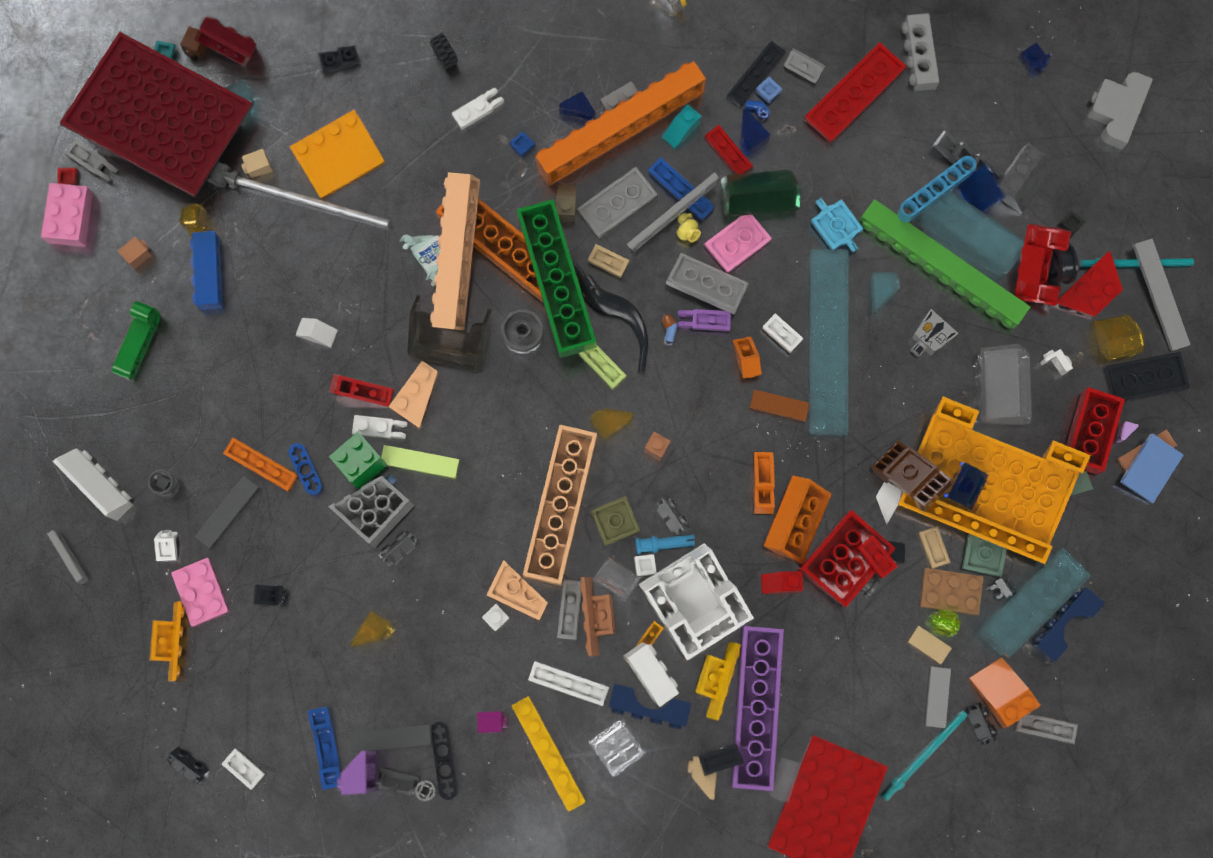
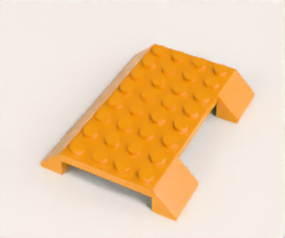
M942 396L917 452L951 478L952 486L926 512L916 507L913 499L903 491L901 492L898 505L1045 564L1053 547L1050 545L1077 478L1080 473L1084 472L1090 455L1052 441L1041 458L971 430L979 411Z

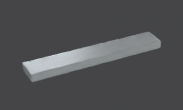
M715 172L627 243L628 248L635 252L716 186L720 181L718 175Z
M1153 239L1134 244L1135 254L1170 351L1191 345Z

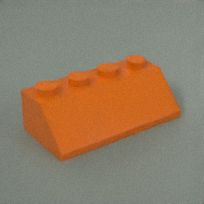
M793 475L766 538L764 547L778 555L803 564L832 494L810 479Z

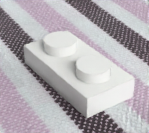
M776 313L762 327L767 334L789 353L803 340V337Z
M237 748L222 763L226 769L250 790H253L266 775Z

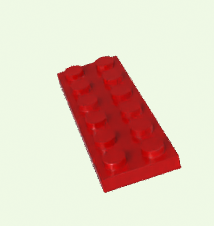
M879 42L805 115L804 120L828 142L832 143L907 66Z

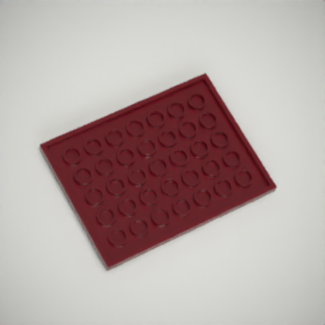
M119 31L60 121V124L161 180L196 197L251 109L252 102Z

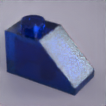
M745 108L741 118L740 144L745 151L754 154L769 141L771 134Z

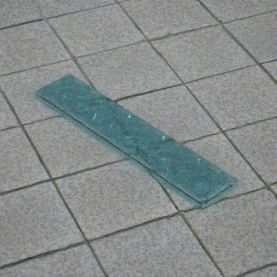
M810 250L809 435H848V250Z

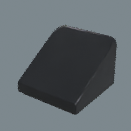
M888 541L896 548L890 555L893 561L905 563V543Z

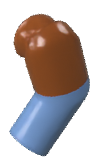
M666 314L662 318V323L667 330L665 340L674 342L678 325L672 315Z

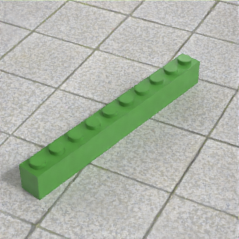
M874 199L862 215L859 223H861L864 229L877 234L881 241L890 243L897 252L906 254L913 263H919L927 273H933L939 277L938 279L943 284H949L956 293L962 296L965 295L973 305L982 307L989 316L1001 320L1005 327L1014 329L1030 309L1029 305L909 222H902L896 213Z

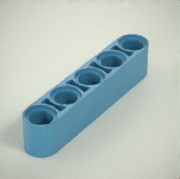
M971 156L962 157L905 200L898 210V218L902 222L912 221L965 181L976 168L975 159ZM962 165L969 166L970 170L964 169ZM947 176H953L955 181L949 180ZM933 187H939L941 192H936ZM918 198H924L926 203H921ZM903 209H910L912 214H906Z

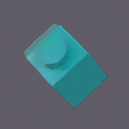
M687 104L673 119L662 138L676 150L700 125L702 116Z

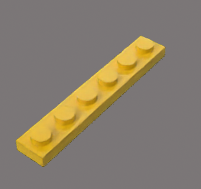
M528 696L513 704L512 708L567 811L569 812L585 803L584 797L530 697Z

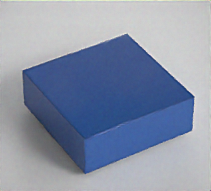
M524 131L509 142V145L521 157L525 156L536 146Z

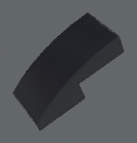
M355 46L338 47L336 51L318 53L317 56L321 73L336 71L359 64Z

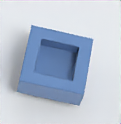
M768 77L756 88V92L769 104L782 92V88L772 78Z

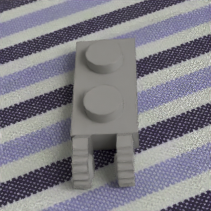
M77 139L65 152L69 158L94 175H98L106 182H109L111 179L107 174L100 171L103 166L111 172L116 173L118 171L104 157Z

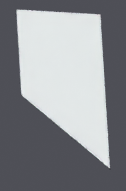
M884 482L876 495V499L887 525L898 506L902 490L890 483L886 484Z

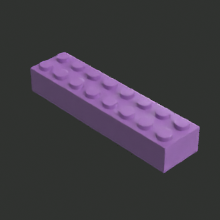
M742 627L734 744L738 745L744 764L732 767L731 787L773 791L784 629Z

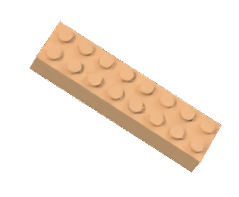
M448 172V177L445 178L444 182L446 197L444 196L442 201L444 216L440 220L442 235L439 236L438 240L440 254L437 255L438 273L435 274L434 278L436 293H433L434 312L431 313L430 317L432 327L462 331L465 329L480 179L471 174Z
M559 425L523 571L524 578L562 586L597 441V433Z

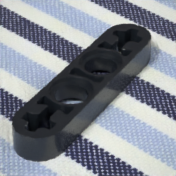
M436 722L432 725L431 729L438 789L443 799L451 800L457 795L458 788L450 733L445 723ZM438 725L441 728H445V732L442 733V739L447 738V742L435 743V739L439 740V735L434 732ZM440 745H445L448 748V753L444 757L439 756L437 753V748ZM443 765H448L451 768V773L447 777L440 774V768ZM453 778V782H449V787L453 788L454 792L448 797L446 793H443V790L446 789V782L441 784V779L448 780Z

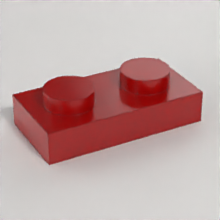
M874 535L857 547L881 579L898 567Z

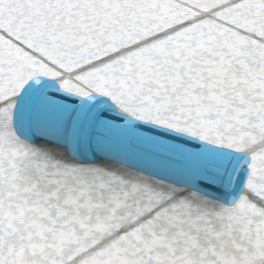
M694 534L665 538L652 536L646 539L636 537L637 555H640L641 552L650 551L657 553L660 549L695 547V541H689L695 539Z

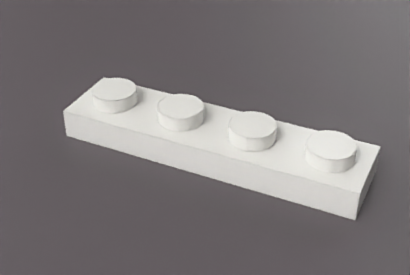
M535 661L528 678L529 681L600 706H603L609 689L607 686Z

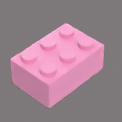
M50 183L41 237L48 244L85 247L94 193L87 186Z

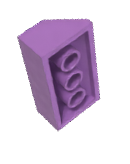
M361 751L341 772V777L337 780L338 790H341V795L377 791V751Z

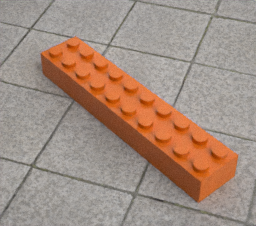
M695 61L683 64L678 71L670 72L664 76L663 80L651 83L648 89L643 92H636L628 101H621L613 110H606L598 119H592L583 128L570 132L568 137L556 140L553 146L548 149H541L535 156L537 170L547 185L551 186L702 95L705 90V76Z

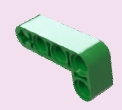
M135 301L132 304L130 317L133 318V321L112 366L113 374L129 380L135 377L160 320L161 314L155 307L139 301Z

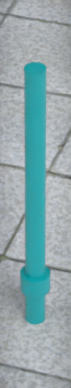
M1100 258L1080 260V267H1092ZM1193 258L1160 259L1162 266H1193L1194 264ZM1113 259L1115 267H1140L1138 259Z
M962 710L898 778L896 777L891 782L892 785L881 797L888 801L897 790L900 791L905 786L904 783L968 715Z

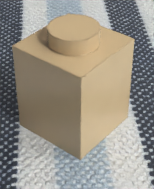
M263 149L242 156L244 163L241 166L245 175L249 174L251 179L273 172Z

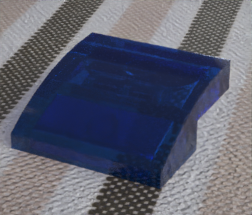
M987 164L973 172L970 177L958 185L976 217L1006 197Z

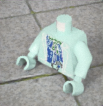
M403 235L400 239V242H406L403 245V249H408L409 246H412L411 251L428 274L426 280L431 279V285L435 286L434 278L435 274L438 273L436 259L437 255L440 254L439 236L424 235L411 237Z

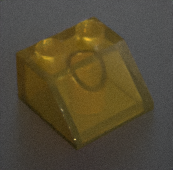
M1129 314L1092 322L1099 351L1106 360L1143 352L1144 332Z

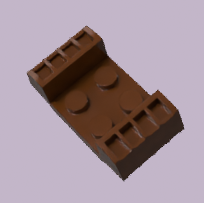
M898 440L871 466L877 477L886 484L889 481L909 495L913 499L915 506L924 512L952 486L951 478L944 474L936 465Z

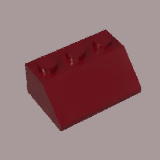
M205 16L194 38L197 42L244 67L251 58L257 44L253 42L254 40L247 35L242 36L233 27L220 24L218 19L211 16Z

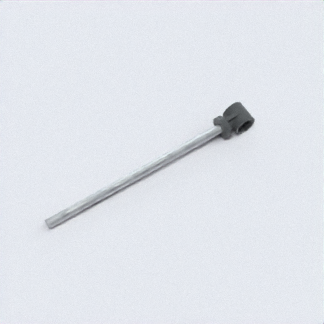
M220 162L216 163L207 179L208 182L219 187H225L226 183H229L231 188L236 189L238 184L385 227H388L390 220L240 177L239 170L231 172L229 166Z

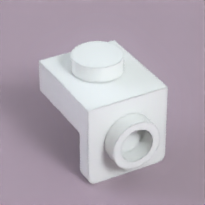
M1061 349L1056 352L1053 350L1043 355L1044 359L1040 362L1041 365L1052 361L1061 376L1073 369L1071 360L1063 354Z

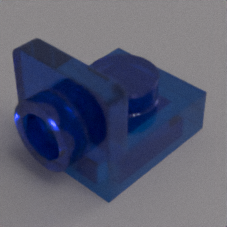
M1037 43L1020 54L1033 72L1049 65L1048 61L1052 57L1051 53L1046 55Z

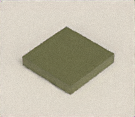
M626 496L590 510L604 546L641 532Z

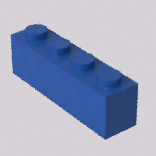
M215 231L192 232L190 249L193 250V257L190 258L191 267L194 268V275L191 276L192 286L195 287V293H192L193 304L199 310L222 308L219 236Z

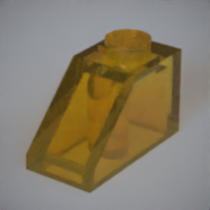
M190 204L188 207L182 208L179 222L188 234L207 231L206 210L202 205Z
M606 408L602 411L599 409L591 415L590 424L600 438L605 441L634 420V414L632 412Z
M370 611L349 645L357 648L381 642L384 638L388 639L393 631L391 628L393 624Z

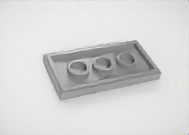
M635 166L578 207L576 211L596 237L600 239L656 199L658 194Z
M680 253L666 281L667 285L734 315L749 285L744 280L683 253Z

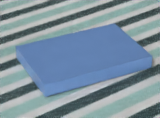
M1150 434L1120 483L1148 502L1154 503L1182 459L1183 454L1156 435Z

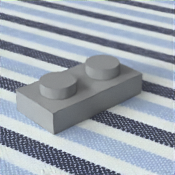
M794 48L784 64L786 68L815 84L825 68V65Z
M631 81L600 99V103L605 111H611L616 108L618 103L623 100L628 101L638 91Z

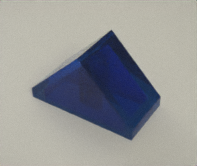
M583 91L559 104V114L587 121L596 120V112Z

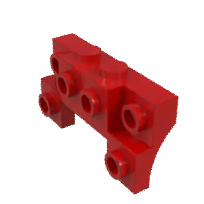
M1029 224L1027 226L1024 246L1021 249V263L1017 270L1018 280L1015 290L1017 298L1022 301L1043 303L1051 306L1057 305L1060 287L1047 283L1053 249L1068 250L1071 231L1037 224Z

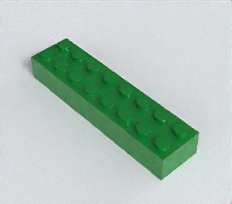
M554 200L516 209L559 358L597 348L595 335Z

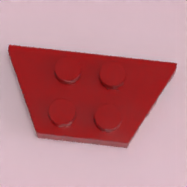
M1107 251L1058 298L1057 305H1062L1095 317L1123 291L1111 252Z

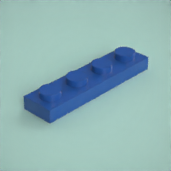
M661 157L648 169V173L679 201L695 189ZM702 196L688 209L699 220L703 221L715 209V206Z

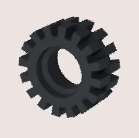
M443 33L429 39L433 52L444 69H448L458 63L456 53Z

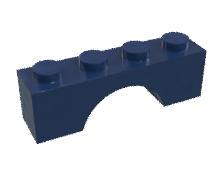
M1086 587L1081 590L1078 588L1071 596L1073 598L1069 604L1065 603L1060 608V615L1048 622L1046 625L1048 629L1044 633L1040 632L1034 639L1036 643L1032 647L1050 663L1056 662L1068 648L1064 639V629L1068 621L1073 617L1093 618L1105 604L1089 588Z
M614 684L609 708H612L613 713L623 715L624 711L632 713L631 717L640 720L643 719V716L651 718L650 722L662 725V721L670 723L669 727L681 730L682 726L686 727L692 703L672 698L663 708L648 709L637 701L634 688Z

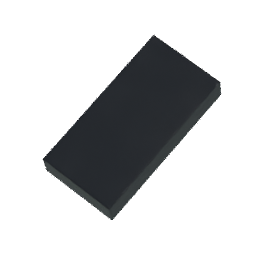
M737 744L699 756L704 776L744 764Z

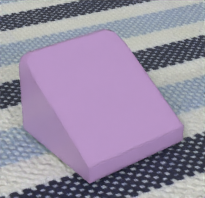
M1127 421L1120 424L1115 442L1119 444L1124 441L1139 425Z

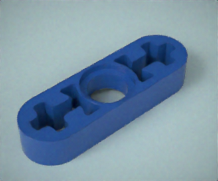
M299 443L291 445L288 453L306 492L312 496L319 495L323 491V483L307 449ZM298 448L299 450H303L300 453L302 459L307 458V460H303L300 462L298 456H293V454L296 453L295 449ZM305 464L311 466V471L307 475L301 473V467ZM312 477L313 482L315 484H319L316 487L317 490H309V488L311 487V483L309 480L305 481L304 479H309Z

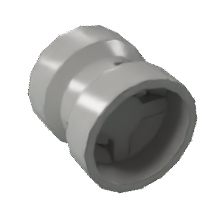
M422 781L416 786V796L422 801H429L436 796L437 786L432 781Z

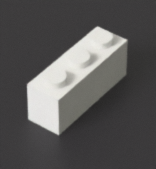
M642 642L626 653L624 658L654 704L661 707L679 694L676 689L678 685L672 677L669 678L665 672L667 668L661 660L658 662L654 656L657 654L650 644L647 645Z

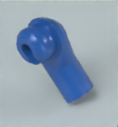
M746 100L745 109L755 110L762 119L770 116V110L764 102Z

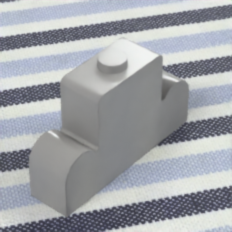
M1133 72L1124 79L1122 84L1105 79L1097 92L1094 91L1090 99L1092 105L1088 118L1107 125L1101 133L1102 140L1106 144L1121 150L1127 145L1152 83V78Z

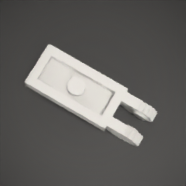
M496 88L487 91L484 95H480L452 112V116L461 130L482 119L503 104L504 99L502 97L493 100L490 104L488 103V100L498 93Z
M354 415L352 434L354 435L359 431L362 436L405 439L406 434L392 432V427L404 428L407 427L408 422Z

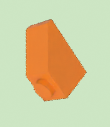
M752 337L733 340L739 370L743 379L762 375L760 355Z

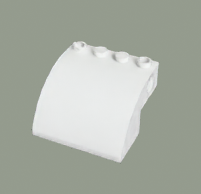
M705 543L639 584L656 615L686 660L694 657L754 619L736 586L728 580L714 553Z

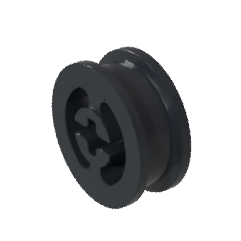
M1069 243L1068 250L1066 251L1053 249L1047 282L1052 285H1059L1061 282L1063 284L1073 283L1078 274V257L1074 247Z

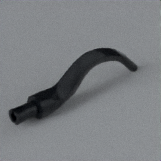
M574 261L573 266L585 299L598 311L624 318L633 327L640 345L638 372L645 373L648 335L641 314L630 301L601 289L590 274L586 275L577 261Z

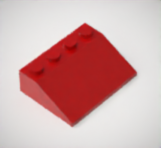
M850 510L811 553L798 571H802V574L809 581L846 608L876 573L857 547L874 535L889 556L896 548L855 512Z

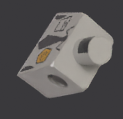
M931 309L912 336L916 344L911 348V351L918 357L924 351L929 355H933L952 341L958 332Z

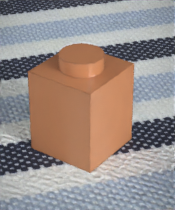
M136 237L117 250L134 270L152 256L148 251L150 249L148 244L143 239L139 241Z
M653 432L644 448V452L661 461L671 441Z

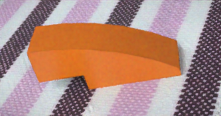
M754 452V514H773L775 508L773 452Z

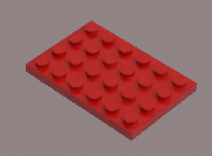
M813 735L768 847L791 858H853L888 766Z

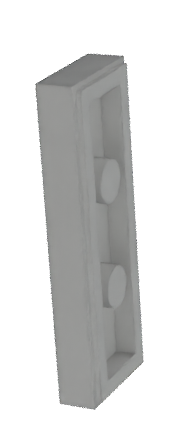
M55 530L47 533L75 581L80 584L87 582L88 577L61 533Z
M563 579L557 638L577 640L582 594L580 591L581 581Z
M930 667L925 726L946 728L951 669Z
M1029 713L1016 722L1015 731L1075 744L1078 724Z

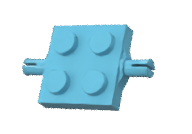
M819 198L815 203L821 209V212L811 219V224L831 251L847 244L852 253L857 251L859 247L855 244L853 238L863 231V227L842 199L833 205L827 206L823 199Z

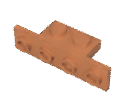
M581 577L582 611L585 616L584 631L587 636L585 647L588 656H600L598 636L616 634L613 599L611 594L594 596L592 577Z

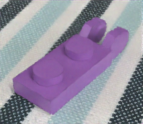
M699 309L678 311V316L693 317L692 322H678L679 328L730 332L731 313L727 311Z

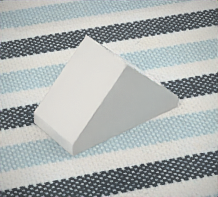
M302 318L296 336L332 348L338 330L318 319Z

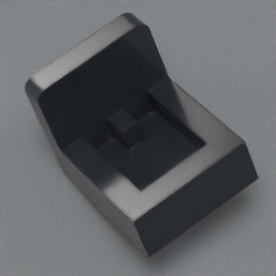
M255 585L253 605L281 606L282 602H284L285 591L283 586Z

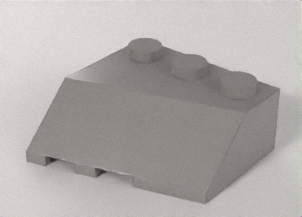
M380 476L361 487L355 493L345 496L343 500L336 504L333 503L328 507L368 544L376 548L414 505L383 476Z

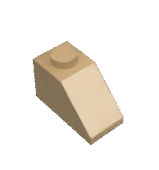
M692 757V760L688 761V772L691 773L692 779L706 796L714 800L716 773L704 776L699 757Z

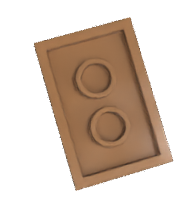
M924 568L919 607L978 616L980 613L983 576Z

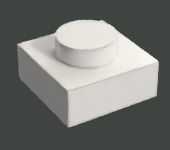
M654 554L634 557L637 577L657 573Z
M497 604L482 617L495 632L510 619Z

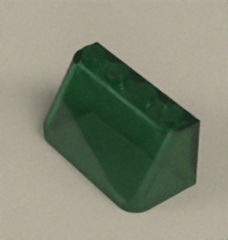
M790 170L727 175L720 181V192L725 217L799 210L800 184L794 173Z

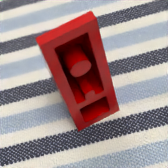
M333 374L329 392L389 407L393 388Z

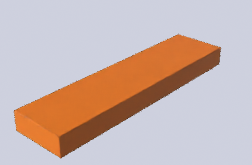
M234 437L223 452L227 457L290 492L299 477L296 473Z

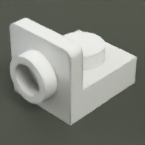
M163 530L154 538L156 561H170L178 558L176 547L178 532Z

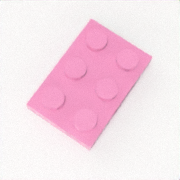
M748 210L705 242L704 246L725 272L729 273L768 244L772 238Z
M208 557L171 572L191 627L230 612Z

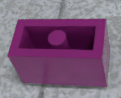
M477 712L478 733L504 732V728H508V718L504 715V712Z

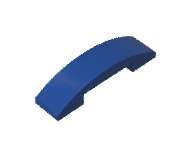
M328 706L308 710L319 762L322 790L337 787V780L341 777V767Z

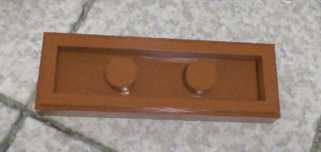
M754 389L749 409L805 422L810 403Z

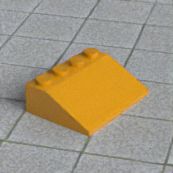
M355 110L350 111L289 146L321 199L385 163Z

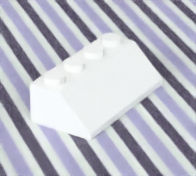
M76 448L53 460L59 469L105 516L117 521L134 505L130 501L132 497L125 490L121 492L117 488L119 484L111 476L109 478L106 477L104 474L106 472L105 469L98 463L95 465L91 461L93 457L86 450L82 452Z

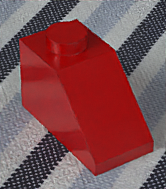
M802 571L761 574L762 594L801 593L803 591Z

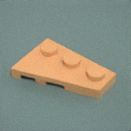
M422 361L391 402L389 408L420 429L438 371Z
M503 560L487 596L540 621L548 602Z

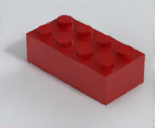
M1089 387L1081 392L1066 446L1089 454L1090 458L1084 471L1099 475L1106 469L1125 399Z

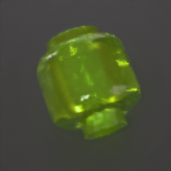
M940 609L937 614L933 613L930 624L933 625L935 633L952 637L953 634L957 635L961 620H959L957 613Z

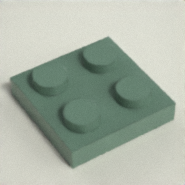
M968 533L962 569L1002 577L1007 549Z

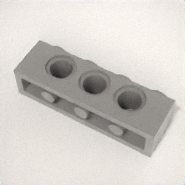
M929 13L907 15L902 23V32L906 35L904 47L909 55L907 57V66L911 68L910 85H913L914 91L936 89L939 84V76ZM914 33H917V34H919L921 37H919V38H918V37H915L913 34H914ZM916 51L923 52V55L918 54ZM918 68H924L926 72H922Z

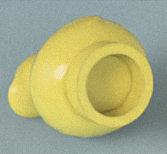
M681 213L678 216L680 227L676 233L683 241L695 242L700 237L701 231L699 230L698 222L691 219V213Z

